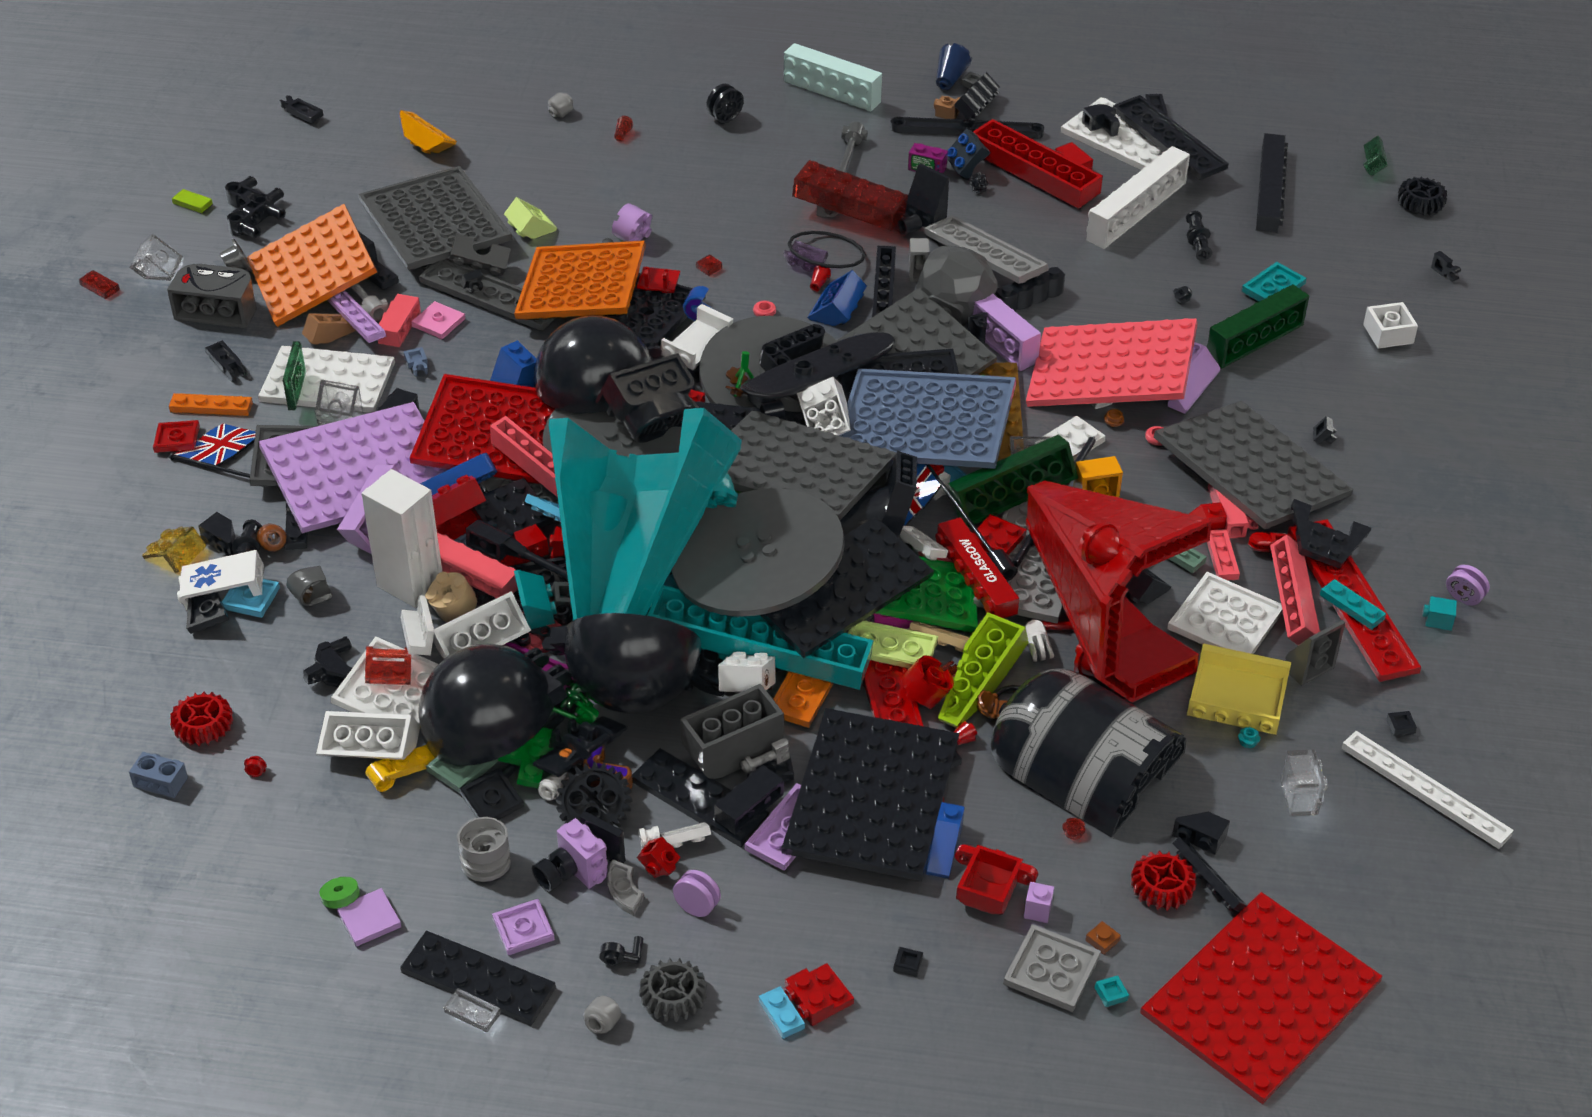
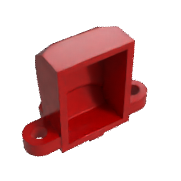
M962 844L955 853V859L960 864L967 866L957 886L956 899L966 906L990 914L1003 915L1017 883L1030 885V882H1036L1039 875L1037 869L1023 863V859L1006 854V852L998 849L993 850L981 845H977L975 848Z

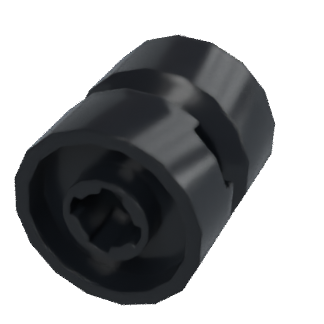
M562 847L550 853L548 859L543 858L532 866V872L536 881L547 892L559 886L562 882L561 879L566 881L578 872L573 857Z

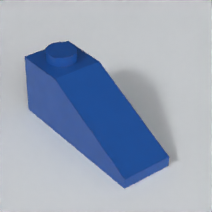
M941 802L926 868L927 875L949 879L963 827L964 806Z

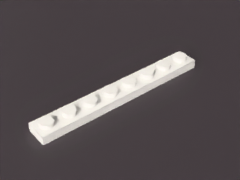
M1355 731L1343 742L1342 750L1494 847L1500 849L1512 836L1513 829L1358 731Z

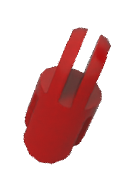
M1255 532L1250 535L1248 545L1254 551L1272 553L1271 544L1285 535L1290 536L1292 539L1293 536L1286 533Z

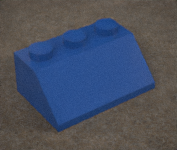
M853 270L827 284L807 318L811 321L831 326L846 323L851 318V312L857 308V302L864 296L863 292L867 285Z

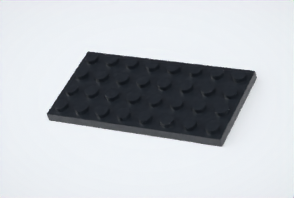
M876 516L844 535L845 545L842 559L834 574L821 588L790 607L760 615L803 658L933 576L934 570Z

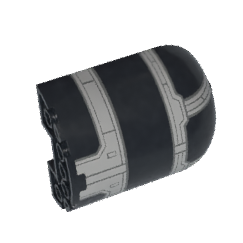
M1068 669L1045 670L1026 680L1013 693L1007 703L1005 702L999 710L1000 715L991 737L993 757L1005 772L1111 838L1136 810L1140 794L1155 777L1162 780L1185 753L1186 738L1182 733L1086 676Z

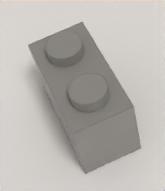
M910 238L909 282H918L926 259L929 256V238Z

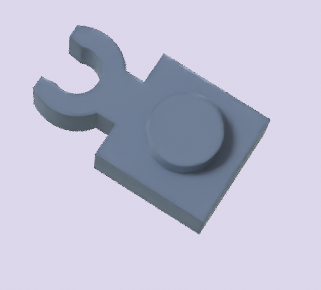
M423 347L403 351L408 368H413L414 376H418L417 372L420 370L428 374V362Z

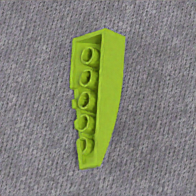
M987 612L964 646L963 656L958 662L955 677H953L954 686L945 697L938 716L939 721L958 728L978 710L977 701L980 693L983 690L993 693L1028 645L1026 627Z

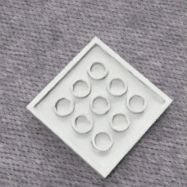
M1206 572L1169 621L1167 629L1202 645L1208 644L1254 654L1282 615L1283 610L1281 603Z
M375 636L331 697V703L350 712L412 715L419 723L418 708L422 689L429 675L438 664L417 654H408V650Z

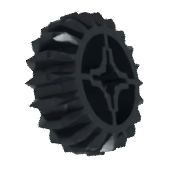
M1422 176L1420 178H1408L1407 181H1403L1400 185L1398 201L1400 206H1404V209L1409 210L1410 213H1420L1423 216L1425 214H1437L1438 211H1442L1447 202V190H1445V186L1441 185V182H1435V179L1430 180L1422 178Z

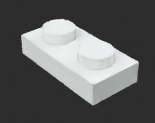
M705 822L660 833V837H663L674 848L682 846L684 841L700 842L705 840V836L711 835L710 827Z

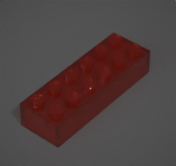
M811 160L805 164L794 178L792 196L888 231L894 229L898 220L906 212L908 199L907 194L898 190L890 189Z

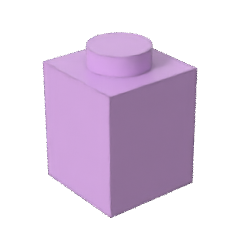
M1030 882L1025 903V919L1048 923L1054 893L1053 886Z

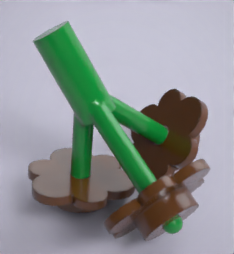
M747 351L742 352L741 367H731L726 372V377L730 379V383L736 384V388L725 387L730 390V394L734 395V397H741L742 394L747 395V393L740 389V386L748 380L745 372L750 379L754 378L748 368L750 353Z

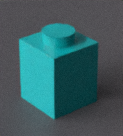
M1430 596L1428 605L1424 604L1422 617H1426L1425 626L1452 631L1456 617L1457 601Z

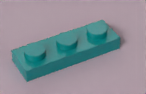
M1335 579L1320 591L1321 597L1371 630L1385 620L1386 613Z

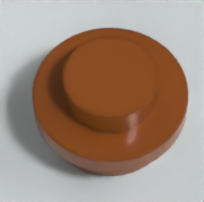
M1110 409L1105 414L1104 421L1111 427H1117L1124 423V416L1120 410Z

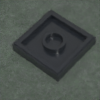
M500 767L459 789V793L477 818L490 817L500 820L524 807V801Z
M584 811L579 816V821L582 825L586 824L597 839L603 840L607 847L606 859L609 861L613 859L624 863L626 860L623 830Z

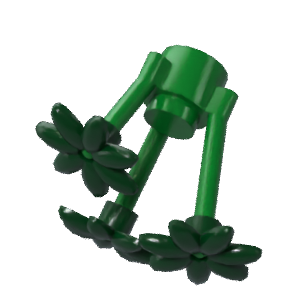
M571 679L566 684L567 688L565 689L568 697L561 702L560 708L566 705L568 708H571L572 704L578 705L575 710L577 716L557 707L553 708V712L570 719L574 718L579 725L583 722L591 724L598 717L599 711L593 707L594 704L584 696L576 683H573L574 680Z

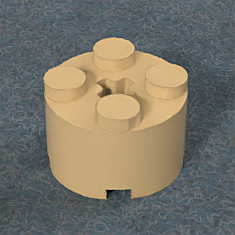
M440 572L425 594L429 604L445 622H449L474 610L477 605L476 593L462 574L456 572Z

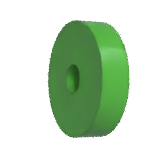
M338 877L326 882L321 887L319 895L325 907L336 909L353 903L359 897L360 890L354 878Z

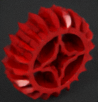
M203 691L200 695L194 693L192 697L186 696L185 701L178 700V706H174L173 712L170 713V725L174 735L182 743L187 742L190 746L196 743L199 747L202 743H206L209 746L210 741L218 742V737H225V733L230 731V727L233 724V712L229 702H227V699H223L221 694L216 696L214 692H211L207 695Z
M1159 850L1157 855L1150 851L1148 856L1142 855L1140 861H1136L1134 864V868L1131 871V888H1134V895L1139 896L1140 902L1147 901L1148 907L1155 905L1157 910L1160 907H1164L1168 911L1172 906L1177 910L1179 905L1185 906L1187 900H1191L1196 888V873H1193L1191 865H1187V859L1180 860L1179 854L1171 856L1170 851L1167 854H1162Z

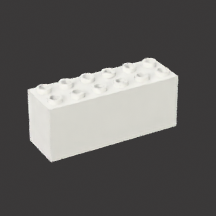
M390 469L361 493L377 587L416 608L419 595L425 596L436 576L443 572L432 493L429 488Z

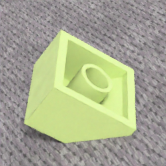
M518 197L513 200L504 213L508 219L507 222L516 228V232L523 238L527 236L535 239L555 232L558 229L541 209Z

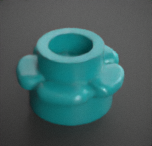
M1251 727L1242 728L1238 734L1239 742L1245 748H1254L1261 740L1259 732Z

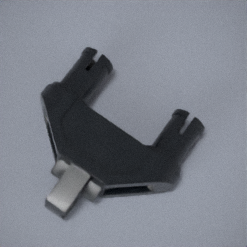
M347 636L331 643L325 641L318 644L315 663L303 670V678L308 685L320 681L333 687L341 685L352 669L338 655L341 652L350 650L352 647Z

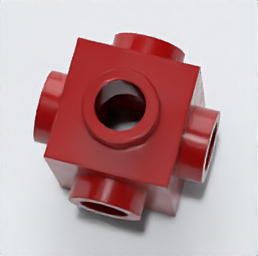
M663 837L648 841L636 858L643 864L646 871L656 878L670 875L676 869V863L681 857L670 843Z

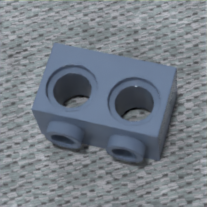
M146 752L141 753L129 771L133 787L172 798L176 797L188 779L183 762Z

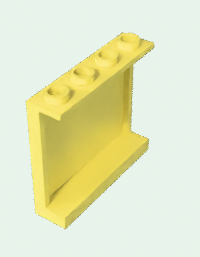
M1203 644L1187 715L1242 728L1251 727L1257 731L1276 735L1291 662Z

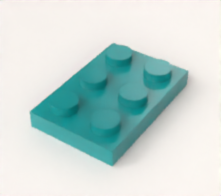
M1275 262L1242 285L1241 292L1257 301H1261L1292 284L1301 288L1306 284L1307 278L1279 262Z

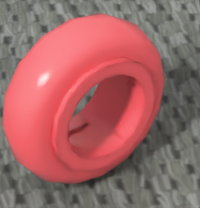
M760 301L754 305L753 312L756 317L774 316L776 314V306L770 301Z
M1153 426L1147 429L1145 433L1147 442L1154 446H1162L1154 438V433L1156 430L1164 427Z

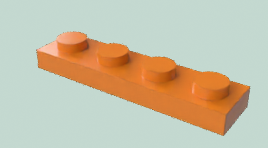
M174 393L169 404V410L176 413L249 416L253 401L252 397Z

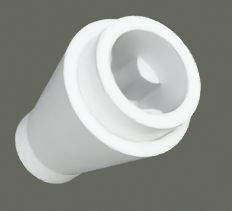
M567 772L559 778L552 774L541 781L538 788L540 796L548 801L559 797L560 794L557 789L564 787L561 782L562 780L567 781L569 779Z

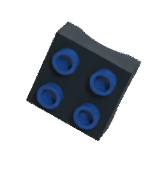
M966 128L948 149L947 160L959 175L969 179L976 165L991 152L981 143L974 132Z

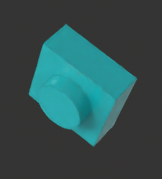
M1118 975L1096 981L1094 988L1105 1007L1126 1002L1129 998V994Z

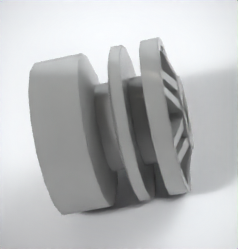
M479 817L466 822L460 828L457 838L461 868L464 874L472 880L481 882L493 881L502 877L511 865L508 833L503 822L496 818Z

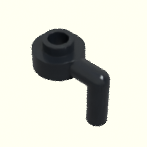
M641 936L634 937L632 953L626 952L625 948L619 943L606 942L600 947L599 958L609 966H615L623 961L638 964L641 961L644 939Z

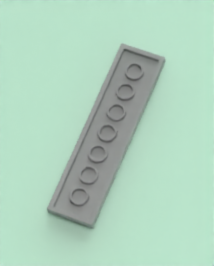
M954 216L924 228L925 235L945 246L965 247L984 256L992 270L1016 283H1024L1026 280L1048 271L1047 263Z

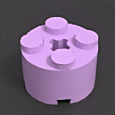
M629 203L619 210L617 215L620 217L618 221L614 220L612 225V234L622 241H641V239L647 238L651 234L650 224L652 215Z

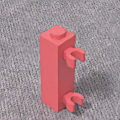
M1208 484L1212 502H1221L1226 512L1225 529H1227L1229 539L1246 537L1247 528L1251 530L1258 529L1259 526L1248 515L1246 516L1241 509L1212 485Z

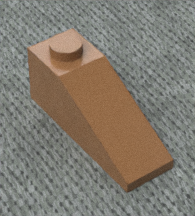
M308 313L302 334L310 343L319 345V343H330L356 330L341 314Z

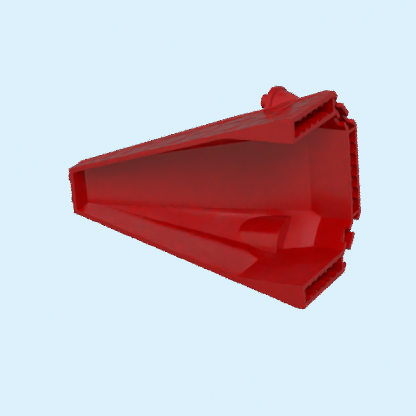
M1042 481L1028 486L1026 526L1079 641L1075 649L1074 671L1087 678L1093 677L1098 679L1131 703L1196 673L1199 653L1153 625L1125 597L1129 590L1125 586L1133 575L1138 577L1142 570L1210 541L1212 521L1200 516L1049 481Z

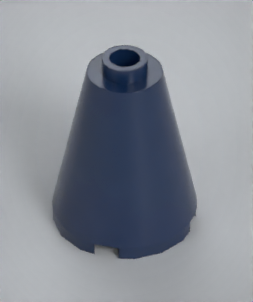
M957 43L942 46L939 52L936 84L940 89H951L971 65L972 57L969 55V50Z

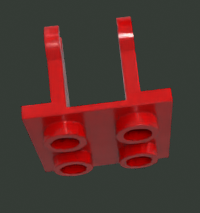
M643 267L637 289L674 293L680 271Z

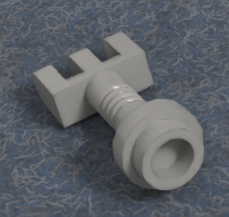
M783 738L772 743L771 751L754 759H751L749 756L745 757L740 762L744 773L749 774L756 771V767L773 759L777 764L790 758L788 740Z

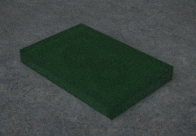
M293 341L283 376L288 410L295 411L306 375L300 341Z

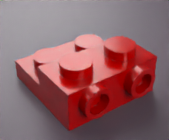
M828 963L811 972L805 968L785 979L784 992L790 1001L796 1004L800 1016L803 1019H807L812 1026L854 1004L853 995Z

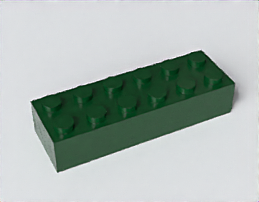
M1292 284L1241 310L1235 315L1214 324L1209 330L1207 349L1220 368H1225L1303 326L1310 295Z
M1058 434L997 461L995 469L981 468L948 483L953 497L975 525L984 521L990 514L995 516L1028 501V486L1042 481L1064 485L1078 479V474L1070 444ZM955 506L958 518L961 517L964 523L967 525V527H970V525L967 523V521L964 519V517L961 515V513Z

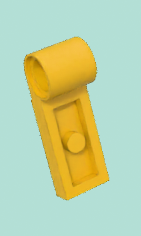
M427 745L415 748L404 760L382 759L373 762L367 767L365 774L379 792H384L394 785L395 779L427 769L426 765L434 760L435 757Z

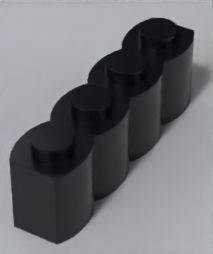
M986 72L955 102L954 106L967 120L970 117L974 119L999 94L998 89L1000 86Z
M1058 267L1048 268V271L1026 280L1024 283L1013 282L1011 285L999 287L995 296L1014 311L1025 309L1032 304L1041 303L1048 298L1061 295L1064 292L1065 273Z

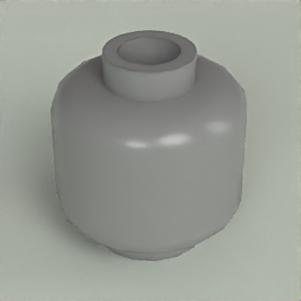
M559 92L549 99L548 112L553 117L563 118L572 111V104L574 102L567 93Z
M596 997L585 1009L583 1014L585 1024L594 1033H608L621 1017L619 1005L610 997Z

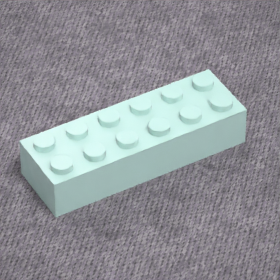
M796 43L784 52V82L870 112L881 103V72Z

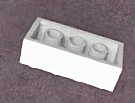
M511 591L435 628L433 642L438 652L445 659L454 652L472 645H504L530 632L531 629Z
M326 711L316 754L318 756L404 760L417 746L420 724L412 715Z

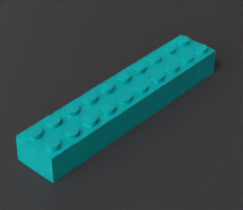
M664 585L653 601L647 615L669 620L692 630L700 637L701 648L729 656L734 652H746V655L753 656L755 653H767L768 656L775 657V668L858 690L861 688L871 659L874 641L843 633L803 658L760 615L728 616L713 613L693 604L679 589Z

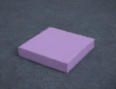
M382 888L357 898L348 906L336 908L356 947L401 928V922Z
M539 899L492 914L493 921L508 956L555 940Z

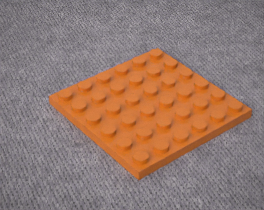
M345 204L335 207L332 211L319 216L310 223L301 226L299 229L286 234L279 240L247 256L270 315L277 327L377 273Z
M645 241L536 247L514 312L516 320L627 314L646 248Z

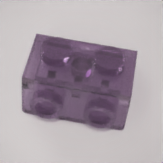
M797 240L792 245L797 253L812 261L825 263L829 256L827 251ZM785 250L783 253L786 262L791 266H800L807 272H812L814 267L817 266L799 259L790 250Z

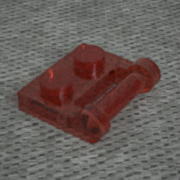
M366 646L365 683L410 685L411 654H408L407 648L405 647L404 650L373 649V646ZM373 657L403 658L404 661H376L373 660Z

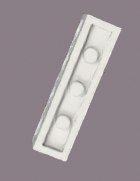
M419 595L417 611L401 610L400 618L408 654L431 656L434 627L427 599L425 596Z

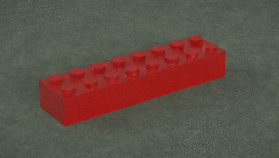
M994 119L973 131L981 143L991 152L984 158L985 160L1078 209L1101 194L1103 175Z

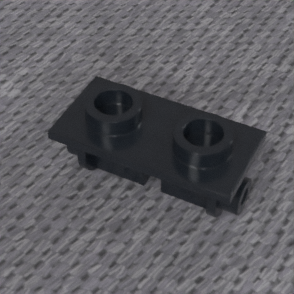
M987 312L969 316L968 331L985 345Z

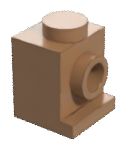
M941 96L940 99H935L933 106L935 116L945 119H956L960 111L954 104L960 97L953 99L949 96Z

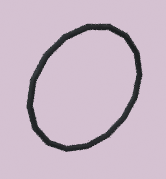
M826 231L799 232L791 236L787 243L790 251L799 259L826 268L854 267L862 263L866 256L863 247L854 240ZM802 235H828L852 243L860 249L862 257L851 264H825L801 256L793 249L791 243L793 239Z

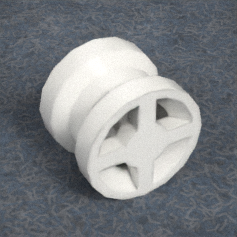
M653 826L649 830L639 829L641 850L648 841L660 838L658 826Z

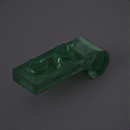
M1376 136L1364 144L1367 161L1363 165L1368 174L1374 176L1388 166L1383 141L1379 136Z

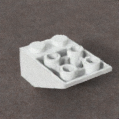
M834 377L797 393L807 427H814L817 430L831 432L838 436L851 431L847 401L843 388Z

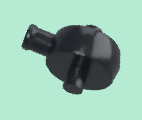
M1187 286L1173 290L1175 299L1179 303L1188 302L1192 296V291Z

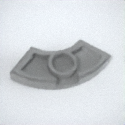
M612 859L607 873L609 893L613 901L622 910L634 916L645 898L644 892L637 889L632 882L634 867Z

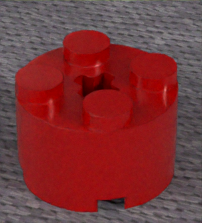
M924 655L901 676L906 690L905 696L909 701H916L932 709L953 688V677L948 669L944 671L940 667L942 663L939 660Z

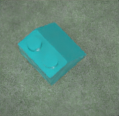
M515 570L514 574L522 608L530 629L554 624V614H557L555 602H550L549 597L553 596L550 583L546 584L544 577L541 575Z

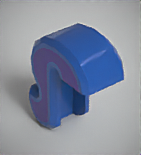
M697 286L688 294L683 304V311L689 319L697 320V307L701 304L712 308L702 301L709 288Z

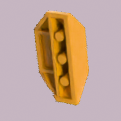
M400 110L404 137L409 139L412 145L421 147V151L427 154H431V152L440 153L456 145V140L414 112Z

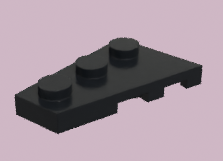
M218 592L188 598L186 629L190 634L229 620Z

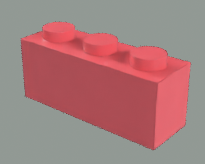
M402 294L396 295L394 300L390 302L388 310L383 313L379 323L385 330L386 337L379 339L378 344L395 347L401 346L412 328L411 321L421 313L419 297Z

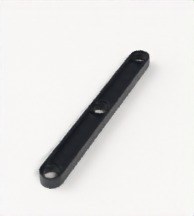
M894 117L890 121V129L896 133L960 136L966 127L973 132L988 121ZM998 121L1031 139H1040L1044 136V126L1040 123Z

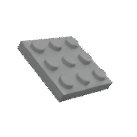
M1032 924L1004 977L1003 985L1073 1012L1100 958L1101 951Z

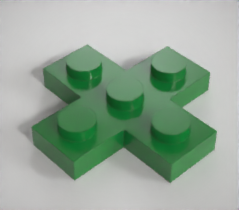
M542 727L525 745L506 756L498 758L500 762L520 766L516 784L539 788L544 770L533 766V762L554 749L549 748L552 729Z

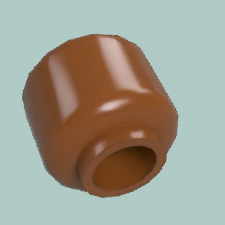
M265 524L257 533V540L260 546L267 551H278L286 543L287 536L285 531L276 524Z

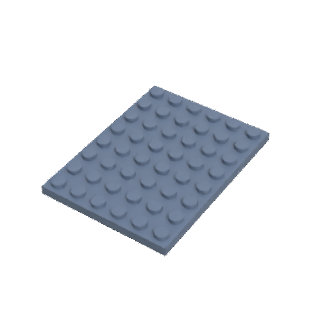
M858 369L847 403L851 431L839 436L848 437L862 443H869L879 448H886L893 452L900 451L916 456L917 464L995 469L1016 387V377Z

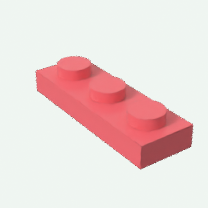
M1227 529L1211 530L1210 541L1207 542L1216 576L1225 580H1239L1240 572Z

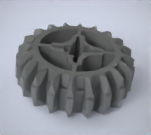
M669 958L668 963H663L660 960L658 967L651 964L650 971H645L643 979L640 981L639 996L641 997L643 1007H647L648 1014L654 1013L656 1019L663 1016L666 1022L669 1018H674L677 1023L679 1017L687 1020L688 1014L695 1016L697 1009H702L703 1001L707 997V983H705L703 973L699 972L698 966L692 967L690 961L683 964L680 958L677 962H673ZM659 985L661 988H659V992L655 994L654 990ZM691 986L692 991L687 995L685 992Z

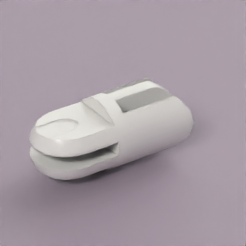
M1039 620L1027 622L1025 627L1033 662H1037L1036 649L1040 661L1046 660L1045 648L1049 659L1054 658L1044 624Z

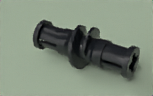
M1191 211L1186 215V221L1189 223V230L1186 236L1188 243L1196 248V258L1203 261L1212 256V250L1208 246V239L1211 233L1202 223L1201 212Z
M253 519L244 522L243 533L232 544L234 554L253 550L259 552L261 546L257 540V533L262 527L259 522Z

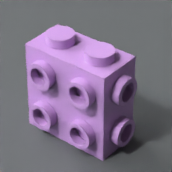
M576 818L569 823L563 824L557 830L558 848H564L573 857L578 870L575 876L588 889L596 884H600L605 880L608 873L607 847L602 839H597L591 833L589 827L586 824L582 825Z

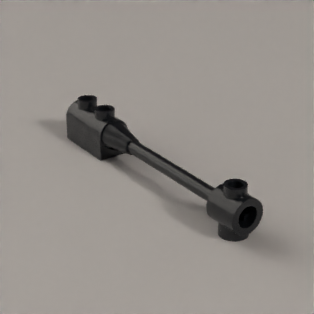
M476 520L466 528L467 546L499 562L507 555L527 559L568 580L567 569L530 552L515 539V535L510 529L502 531L498 529L495 522L489 521L486 523L481 520Z

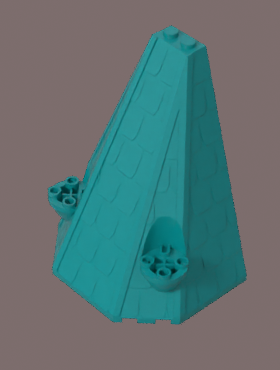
M705 408L684 409L678 453L629 454L627 457L618 455L617 450L606 447L569 418L549 419V433L573 620L588 615L605 613L646 615L701 520L706 507L717 508V505L736 507L738 494L735 492L733 481L727 472L741 449L742 440Z

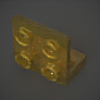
M181 526L172 530L169 528L160 534V538L146 547L147 551L142 557L149 559L163 556L173 571L178 573L181 572L182 566L188 565L207 545L193 526L184 528Z

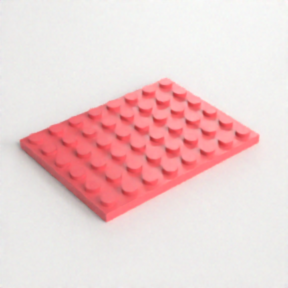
M1197 318L1079 326L1069 325L1063 327L1051 326L1044 328L1039 357L1036 358L1026 397L1027 407L1184 399L1198 326Z

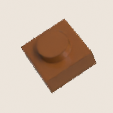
M1101 921L1086 934L1085 941L1100 950L1104 955L1120 941L1121 935Z

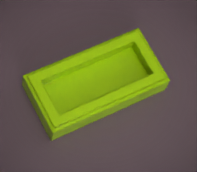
M182 189L172 198L173 204L199 213H203L213 204L211 198Z

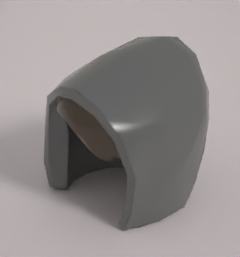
M321 566L297 570L287 578V588L305 606L325 602L333 597Z

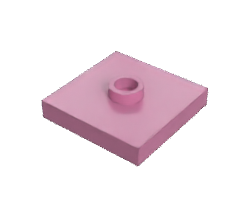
M434 301L411 323L412 327L443 340L466 318L464 313Z

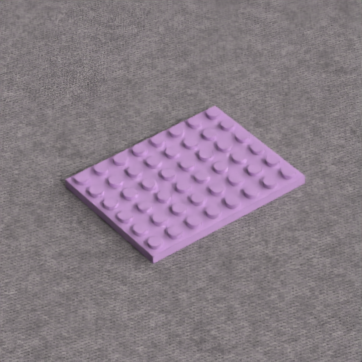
M414 402L259 441V447L302 533L341 523L376 465H395L402 475L419 484L449 470L410 463V455L424 424V419Z

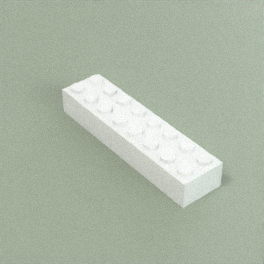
M1173 146L1170 147L1139 173L1133 175L1130 180L1123 183L1116 191H1113L1107 198L1103 199L1097 206L1091 208L1088 213L1089 221L1086 229V241L1105 249L1185 185L1190 154Z

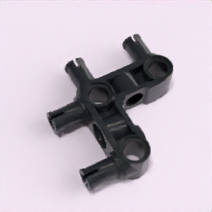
M248 176L242 182L227 183L225 191L228 204L238 208L227 215L230 234L233 236L246 234L256 239L261 234V229L256 227V225L266 217L272 216L282 220L286 215V211L275 206L274 203L284 197V192L280 188L278 189V187L268 194L253 189L257 185V180L251 176Z

